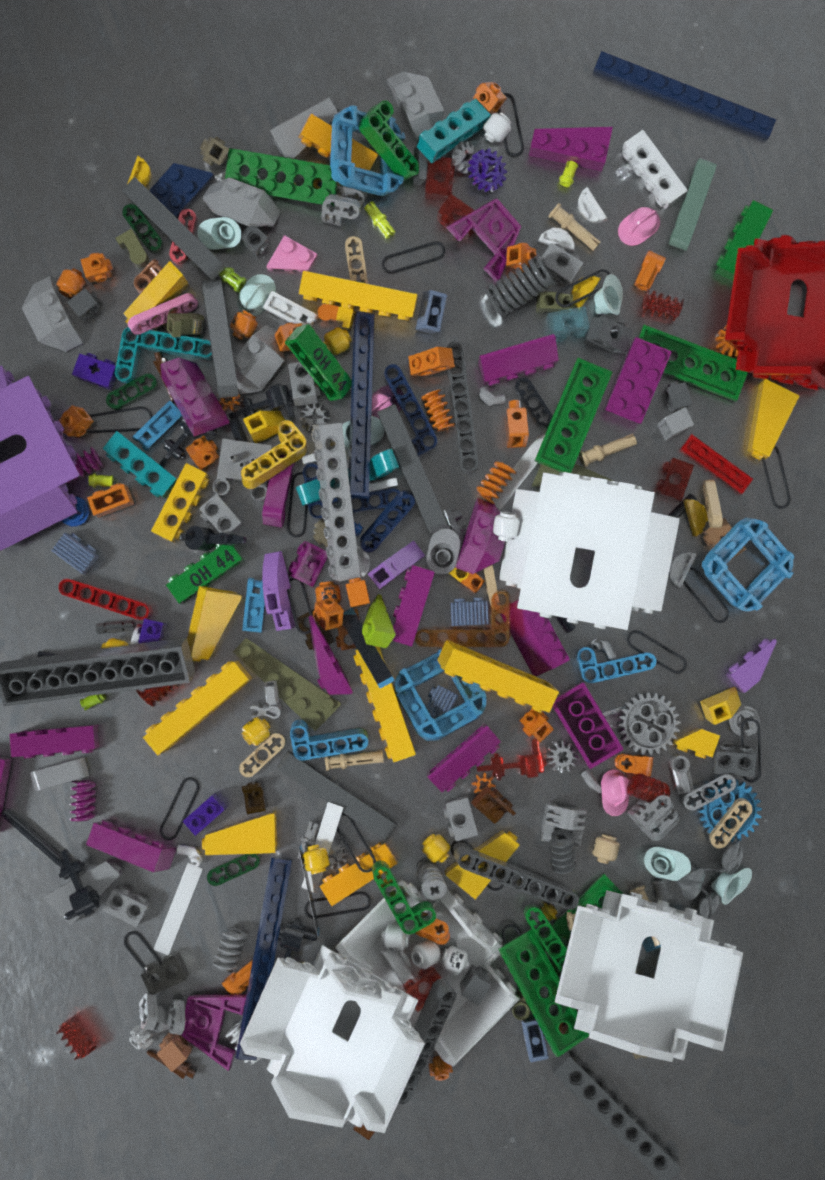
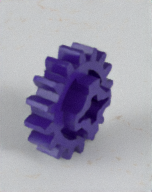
M489 148L485 151L482 149L472 155L473 159L468 162L472 166L467 168L472 173L469 178L474 179L472 184H478V190L484 188L485 192L497 190L503 186L502 182L507 179L503 176L507 173V170L503 169L506 163L501 162L503 157H497V151L491 153Z

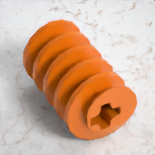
M442 389L429 392L421 398L422 402H426L424 408L429 409L426 415L432 416L429 419V423H435L431 427L433 430H437L436 432L445 431L456 425L455 423H449L453 416L446 415L451 410L444 409L448 402L441 401L445 397V394L439 395Z
M496 461L494 463L495 468H490L491 474L485 475L487 481H481L483 487H476L478 493L492 504H495L492 498L499 499L496 492H504L500 486H508L505 480L512 481L509 474H517L514 469L503 462Z

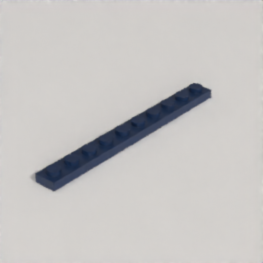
M601 51L594 68L596 73L765 139L770 137L776 119L603 51Z
M356 311L354 313L348 478L351 497L366 499L369 497L375 314Z
M271 857L235 1057L238 1060L257 1061L256 1056L244 1053L240 1042L273 970L291 860Z

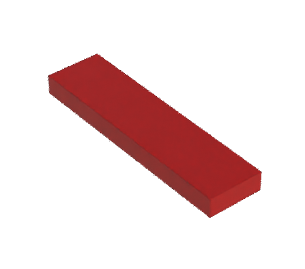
M693 434L689 436L680 449L681 452L740 495L744 493L753 480L752 477Z

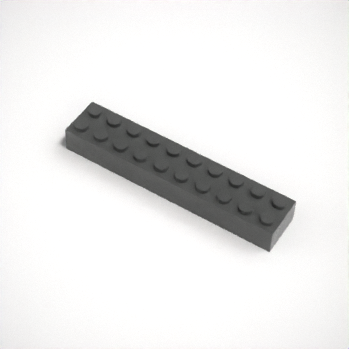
M185 637L1 662L0 697L4 707L190 683L196 672L188 640Z

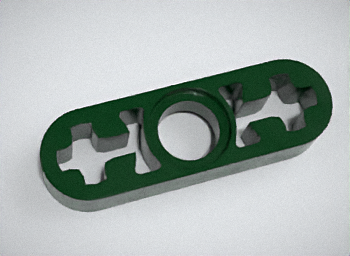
M127 204L124 206L122 215L151 253H159L163 249V241L136 205ZM130 210L134 212L135 216L137 217L138 220L136 222L134 221L132 216H129L128 212ZM141 224L148 226V230L145 233L138 232V227ZM149 236L157 243V247L151 244L148 239Z
M144 374L110 392L106 396V404L113 410H120L155 391L158 387V380L152 374ZM148 378L151 381L153 380V382H151V387L145 385L147 383L146 379ZM138 383H140V385L143 386V387H142V389H144L143 392L141 391L140 387L137 385ZM130 387H136L137 394L134 397L127 395V390ZM121 392H123V395L127 398L126 401L123 398L119 399L117 405H115L114 403L111 404V402L113 401V397H116L117 399L122 397V395L120 394Z
M242 854L212 868L207 874L208 883L212 886H219L256 869L261 861L260 855ZM248 856L255 857L254 865L248 863L244 866L246 869L243 870L242 863L249 859ZM232 863L239 866V872L236 874L230 873L228 869ZM225 871V874L219 878V881L211 878L214 875L213 872L219 874Z

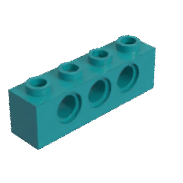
M476 98L470 103L466 102L458 111H452L446 119L436 122L433 128L424 130L419 136L417 148L431 163H434L454 149L458 143L464 142L483 129L491 114Z
M116 431L102 448L107 452L105 456L112 462L116 460L122 464L120 468L127 474L132 472L136 475L135 480L142 486L147 484L151 487L150 492L157 498L162 496L166 499L171 493L177 478ZM129 450L128 458L122 459V452ZM139 462H144V468L141 471H137L136 465ZM153 474L159 475V480L156 483L151 482Z

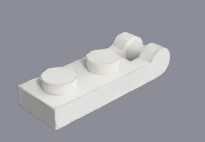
M271 291L263 306L264 310L289 323H301L302 326L309 324L312 327L313 323L317 322L319 318L312 311ZM303 315L308 318L305 323L300 321Z

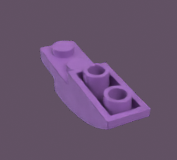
M282 551L267 553L264 555L262 572L267 614H272L276 631L292 629L296 626L287 594V589H290L291 586Z

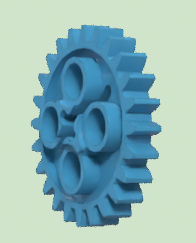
M735 779L736 787L729 793L727 801L723 802L722 797L703 806V808L698 809V812L703 813L699 820L706 821L702 826L704 828L709 827L707 832L710 834L727 812V807H731L735 800L739 798L747 799L752 805V813L734 835L741 841L742 834L749 837L747 831L754 832L752 825L759 826L755 819L762 817L757 814V811H761L762 808L756 806L761 800L754 799L757 793H750L752 787L747 786L745 788L746 783L743 781L738 785V780ZM725 780V783L719 786L714 783L718 788L719 794L723 793L720 790L721 788H731V780ZM705 788L708 793L705 797L713 798L715 790ZM719 809L721 814L718 818L714 819L713 812ZM733 818L725 822L726 827L731 828L730 822Z

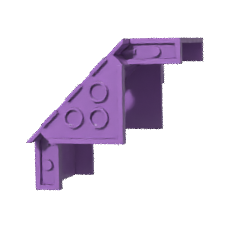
M0 366V442L13 435H21L25 438L27 445L22 453L0 463V551L77 513L75 506L77 500L72 493L69 494L67 492L68 488L65 483L80 476L75 467L76 461L74 456H76V452L72 445L68 446L64 441L62 431H64L63 426L59 420L55 421L49 409L51 403L47 396H42L39 390L35 388L29 376L14 382L15 379L12 373L6 371L3 366Z

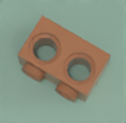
M169 1032L159 1044L160 1049L156 1054L168 1069L173 1072L187 1060L193 1046L181 1035L170 1034Z

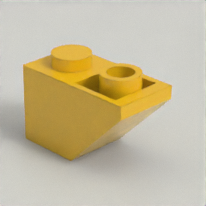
M258 411L243 419L254 443H259L278 434V425L281 421L285 420L281 411Z
M736 687L700 701L705 718L714 725L732 718L742 705Z
M696 728L677 737V739H673L672 743L676 744V749L688 752V749L696 751L695 756L706 759V756L713 758L720 735Z

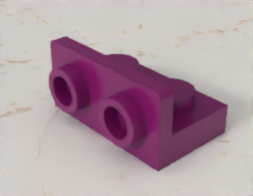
M304 541L298 547L297 556L288 568V575L313 587L327 559L326 551Z

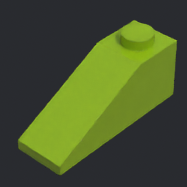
M377 594L368 608L362 627V634L366 644L387 648L396 634L381 594Z

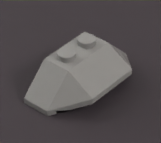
M403 71L386 79L416 144H418L420 134L424 130H430L436 122L442 120L444 109L429 77Z
M226 178L210 185L203 196V201L213 213L231 218L249 227L274 226L281 213L264 190L232 178Z
M49 276L33 284L22 309L38 342L64 352H69L83 345L84 343L51 277Z
M267 324L252 335L234 359L239 395L263 391L285 362L284 351L280 352L274 335L276 331Z

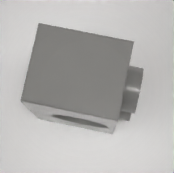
M551 243L542 256L553 277L566 286L573 282L583 265V262L577 255H570L559 244L554 245ZM563 260L566 266L560 267L556 261Z
M468 796L445 801L446 806L443 807L445 818H450L451 825L448 826L450 836H455L456 841L477 836L478 832ZM463 814L465 816L464 822L456 823L454 821L455 816Z

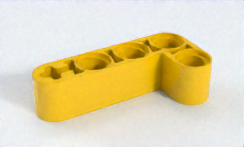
M289 420L281 421L278 425V437L281 443L242 468L241 478L244 487L248 489L258 487L306 455V439L293 422ZM290 431V433L284 434L283 432ZM295 445H301L302 447L296 448V447H294V446H295ZM286 455L285 458H279L278 456ZM264 465L270 466L269 468H262Z

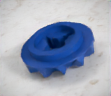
M75 496L77 500L75 506H77V510L81 515L75 514L74 517L71 515L61 521L68 526L78 527L85 523L89 517L90 508L85 500Z

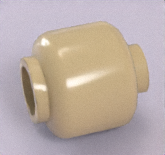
M602 834V836H598L595 839L592 853L598 857V862L608 864L609 861L617 859L620 843L616 841V837Z

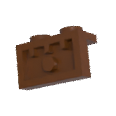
M486 786L471 801L472 805L494 824L507 811L513 816L516 814L512 809L514 805L506 797L502 800L504 796L496 788L492 791Z

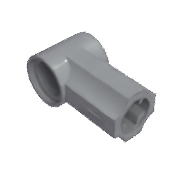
M679 754L671 756L669 766L672 770L677 794L694 791L689 760ZM678 759H682L683 766L677 769L675 762Z

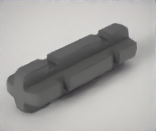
M133 621L96 624L97 634L124 632V630L125 632L134 631Z

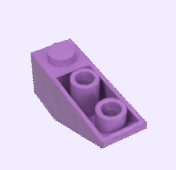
M412 541L369 572L368 575L378 589L381 590L405 572L407 568H410L422 559L425 554L415 541Z
M764 639L758 644L759 648L754 652L753 650L749 651L743 656V661L740 663L736 662L728 668L729 672L725 675L739 692H747L760 681L776 645V639Z

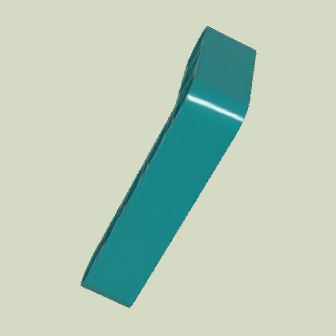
M127 327L123 330L115 376L123 384L136 379L141 350L212 361V352L207 355L203 354V350L206 347H211L210 341L187 336L173 338L170 333L153 330L138 334L134 341H129V336L133 332ZM151 337H155V342L151 345H148V339ZM173 340L174 345L171 348H166V343ZM187 344H193V348L190 351H184ZM132 352L133 357L130 360H125L126 354ZM124 371H129V376L125 379H122V373Z
M392 449L380 452L370 459L369 483L386 477L399 468ZM334 478L330 481L331 488L335 485ZM318 479L296 487L302 506L321 500L319 497V489L321 488Z

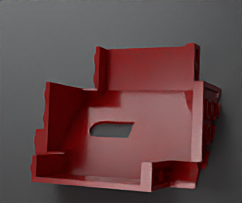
M781 235L779 238H772L769 241L755 239L754 245L738 248L725 341L738 350L735 370L753 373L755 378L768 380L771 377L773 380H778L779 383L793 385V382H796L797 385H802L803 388L818 390V387H822L825 389L824 240L797 243L792 236ZM794 280H802L807 286L803 318L787 314L791 285Z

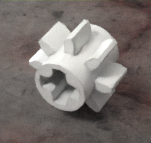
M140 1024L130 1031L132 1036L129 1040L138 1050L141 1047L145 1050L154 1042L151 1039L154 1034L149 1033L146 1029H142Z

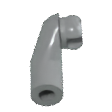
M487 387L479 389V397L487 405L492 406L506 403L504 394L493 395Z
M595 639L591 642L590 648L595 652H604L609 661L617 657L608 641Z
M589 769L584 771L581 776L587 785L596 792L602 793L601 780L597 782Z

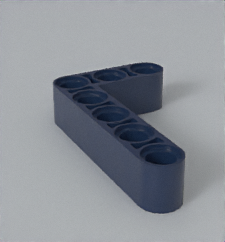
M396 364L388 365L384 371L385 380L416 437L411 441L417 449L418 457H421L435 449L437 437L400 367ZM391 370H395L398 373V376L394 379L389 378L387 375ZM399 387H404L407 393L401 396L397 394L396 390ZM407 404H414L416 410L411 413L405 407ZM421 420L424 422L425 427L417 429L414 423ZM426 437H430L433 439L434 444L426 446L423 440Z
M310 463L304 467V483L317 479V475L313 478L307 476V472L310 469H318L316 464ZM387 489L369 492V497L366 499L351 497V503L353 500L361 501L359 509L352 508L353 515L384 510L390 504L388 497L393 493L398 494L400 491L397 489ZM372 497H378L380 499V504L377 506H372L370 504V499ZM337 498L333 499L332 505L338 502ZM320 500L308 505L311 516L316 520L323 519L322 515L317 516L313 513L316 506L323 507Z

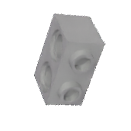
M300 362L288 364L295 407L318 403L317 396H320V389L315 384L314 379ZM301 373H308L304 377L299 376ZM304 390H310L308 394H302Z
M685 407L665 417L657 425L665 441L691 428L694 425V417Z
M217 493L199 508L202 512L200 516L207 524L209 522L213 524L214 528L212 530L216 534H233L244 525ZM212 506H218V513L216 515H210L209 513ZM230 520V528L223 530V521Z
M120 885L112 889L102 911L137 928L141 924L151 902L147 901L148 899L145 896L135 895L130 892L129 888ZM115 896L122 898V905L115 902ZM132 905L139 906L140 913H135L132 910Z

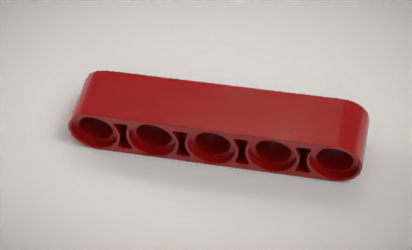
M63 579L59 583L58 589L62 595L138 620L149 619L153 614L152 607L141 601L72 579ZM68 583L73 584V590L70 593L66 591ZM89 588L92 594L90 598L86 599L84 592ZM107 594L110 597V601L107 605H104L102 598ZM124 600L128 603V608L125 611L120 608V604ZM142 606L146 608V614L143 617L138 613L139 608Z

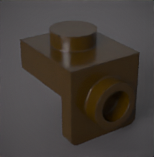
M250 782L246 786H242L247 815L266 811L264 789L261 783Z

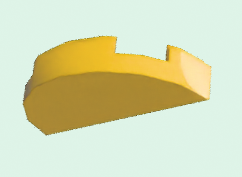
M137 155L128 183L135 177L147 188L151 180L150 167L143 158Z
M592 276L574 285L571 291L573 301L592 292L601 278ZM588 297L573 305L580 311Z
M691 499L683 500L692 536L696 537L703 532V528L706 522H708L706 508L698 501Z

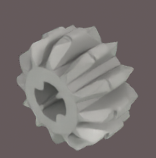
M561 740L559 746L554 741L553 745L555 748L553 749L550 746L547 748L552 753L545 754V757L552 758L547 761V764H553V771L558 766L560 773H563L564 767L568 772L571 771L569 765L576 766L572 759H579V756L572 755L577 749H570L572 746L571 742H568L565 746V741ZM563 751H564V752H565L564 755L566 756V759H565V760L561 759V761H559L560 758L558 757V754H559V753H562V754H563Z

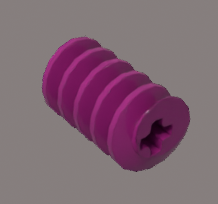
M90 447L91 453L83 450V457L76 453L75 467L81 477H85L86 472L92 474L93 469L98 471L100 466L103 468L101 459L93 447Z
M90 780L71 781L77 784V786L71 787V790L77 792L71 795V798L76 799V801L70 803V805L75 806L76 809L71 810L70 813L75 814L76 817L70 818V821L82 822L93 819L95 814L91 811L95 810V806L91 803H94L96 799L91 796L95 795L96 791L90 788L95 787L96 783Z

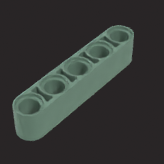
M701 158L698 159L668 245L687 251L717 167L716 163Z

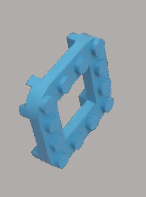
M357 106L347 107L335 114L332 121L330 159L332 179L345 187L379 196H385L394 192L403 183L404 177L395 175L381 156L380 173L355 167V163L351 162L352 131L362 134L358 125L366 112L357 110ZM391 117L386 123L398 138L404 141L405 133H401L399 126L395 123L396 119Z
M749 517L740 520L709 551L702 561V568L706 577L732 606L742 611L761 609L763 606L760 603L785 578L790 579L793 572L791 571L793 559L795 558L793 553L787 551L769 530V525L766 522ZM751 540L770 564L745 589L727 569L728 566L726 564Z
M442 649L407 669L403 668L397 675L394 684L396 697L417 734L426 741L439 740L477 720L483 714L486 707V693L482 691L479 684L475 682L473 684L466 683L462 680V677L456 675L455 677L451 676L465 703L435 719L430 716L415 687L445 671L440 668L441 665L437 661Z

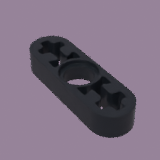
M526 377L519 378L515 383V392L536 425L541 428L548 427L553 417L530 379ZM521 382L523 384H528L526 388L528 393H530L531 391L533 392L532 394L528 395L526 399L523 397L526 396L525 390L519 389ZM530 398H536L539 401V405L536 408L529 406L528 400ZM541 407H543V409L540 411L542 415L548 416L546 420L547 423H545L544 421H539V419L541 418L539 412L536 415L534 414V412L538 411Z

